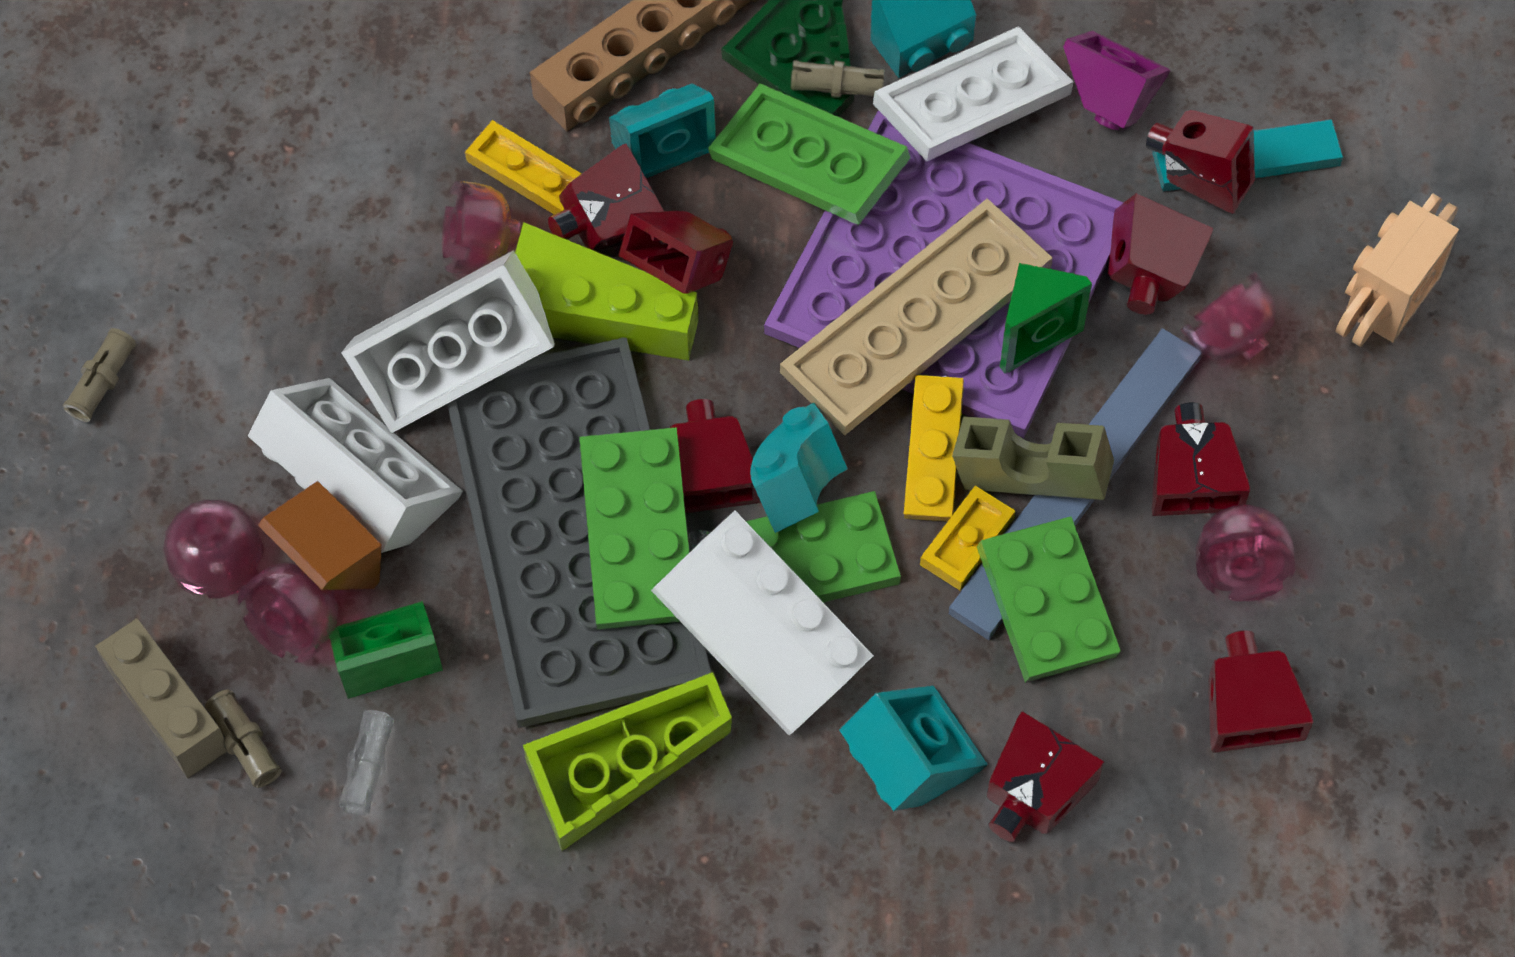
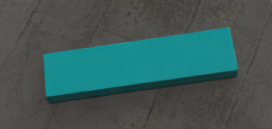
M1332 119L1254 131L1255 178L1341 166L1343 155ZM1153 151L1152 154L1162 192L1182 189L1167 179L1166 156Z

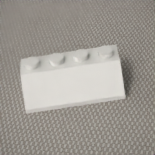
M513 250L360 333L350 341L341 353L389 431L393 433L553 348L555 344L539 293Z
M330 378L271 390L248 434V437L262 448L263 454L270 460L283 466L295 477V481L302 488L306 489L319 481L382 544V553L411 544L455 503L463 492L394 432L391 433L386 425Z
M736 511L732 512L651 590L788 735H791L873 657V654Z

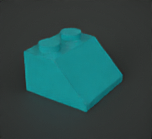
M872 0L870 41L896 76L900 78L912 71L918 72L927 68L932 61L949 52L955 53L964 49L974 40L976 12L971 0Z
M692 83L679 89H669L659 95V97L638 106H627L616 115L609 117L612 144L615 149L625 143L628 145L645 178L709 153L708 148L716 139L714 98L709 91Z
M934 685L876 693L839 729L849 744L852 756L863 765L875 783L878 795L893 811L923 806L979 773L988 765Z

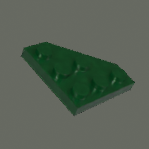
M769 0L721 49L724 61L756 83L763 84L837 117L854 102V95L841 94V98L831 97L832 94L828 92L791 90L794 60L834 65L835 61L844 62V66L851 67L847 29L843 13V0Z

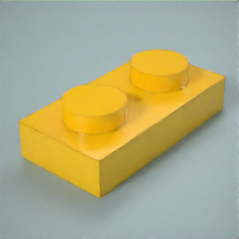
M974 486L920 558V566L961 591L982 563L977 545L981 540L1003 535L1015 518V510L979 487Z

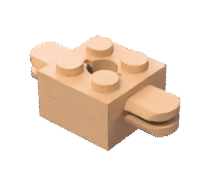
M1432 194L1423 207L1409 201L1399 216L1392 212L1387 217L1377 237L1381 238L1375 248L1367 245L1354 264L1353 270L1356 271V274L1345 291V294L1350 296V300L1345 313L1338 323L1336 333L1346 337L1355 324L1359 322L1360 325L1352 339V342L1359 347L1363 346L1373 331L1392 343L1395 341L1442 275L1459 231L1457 227L1451 224L1458 211V207L1448 203L1439 216H1436L1435 213L1440 206L1442 198Z

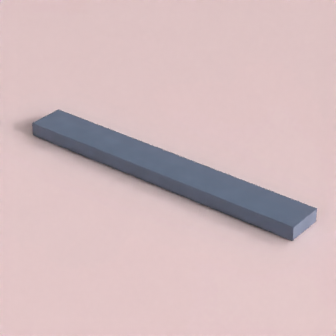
M1163 328L1089 423V425L1105 427L1114 457L1110 479L1201 359V351ZM1034 495L1006 533L1070 516L1076 526L1095 499ZM982 563L950 605L948 614L987 640H990L1002 624L1003 619Z

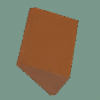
M319 481L263 517L258 524L321 590L375 589L380 582L382 544Z

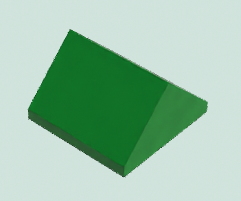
M1019 263L1005 322L1000 369L1004 374L1084 331L1092 283L1087 276Z
M423 601L328 629L335 663L348 699L443 671Z

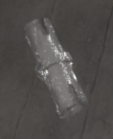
M377 710L363 712L357 742L355 743L354 750L348 752L346 765L349 767L348 775L338 805L348 813L355 815L370 814L379 775L385 773L387 760L384 757L385 749L394 724V719L390 718V715Z

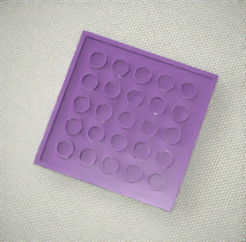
M878 110L868 130L907 146L910 155L909 161L859 225L826 210L824 211L764 324V334L798 348L802 347L987 198L1053 258L1050 269L1087 276L1092 283L1090 301L1110 260L1115 209L1124 202L970 143L961 145L926 161ZM1009 301L920 375L963 378L962 414L977 418L1008 419L1014 432L1019 437L1024 438L1072 337L1009 373L1004 374L1000 369V360ZM915 379L902 390L914 394Z

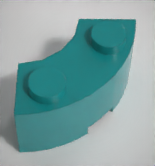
M812 403L806 407L794 408L784 415L783 422L767 436L758 448L752 461L750 475L774 532L777 533L819 512L817 500L821 490L832 478L848 468L829 423L815 403Z

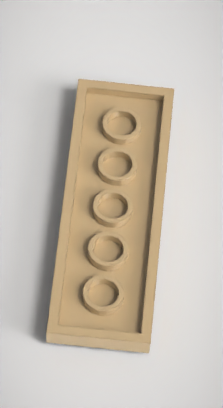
M987 198L780 363V373L811 404L815 403L820 412L843 435H846L914 380L915 375H920L1011 300L1019 263L1050 269L1053 258Z

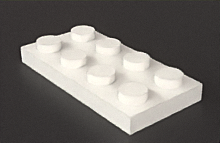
M1016 27L876 90L873 105L926 161H929L1071 95L1073 81L1020 27Z

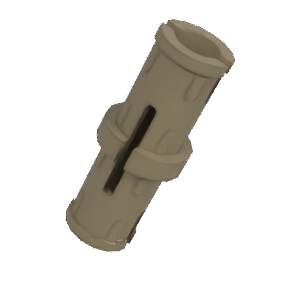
M796 60L793 63L794 70H792L791 90L828 92L832 94L831 97L841 98V94L874 97L875 91L883 88L885 69L844 66V62L835 61L834 65L799 62Z
M111 328L94 358L85 361L81 368L82 377L63 404L64 410L69 415L80 421L89 422L107 390L115 388L119 381L117 376L119 370L137 345L129 334L122 330Z
M226 689L213 695L206 702L205 709L210 713L225 737L224 747L230 755H236L251 779L253 787L261 788L275 781L282 773V769L277 765L262 741L263 731L256 722L249 720L232 690Z

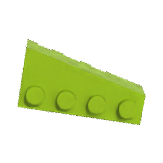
M523 222L515 254L539 293L552 338L597 344L627 337L630 351L689 361L698 325L696 292L683 294L645 271Z
M713 672L523 745L525 760L561 852L731 733L732 717Z

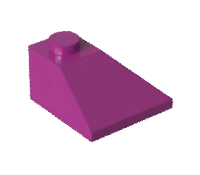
M1094 31L1068 38L1063 46L1083 107L1096 114L1094 118L1096 122L1113 130H1119L1120 127L1126 128L1137 123L1170 73V69Z

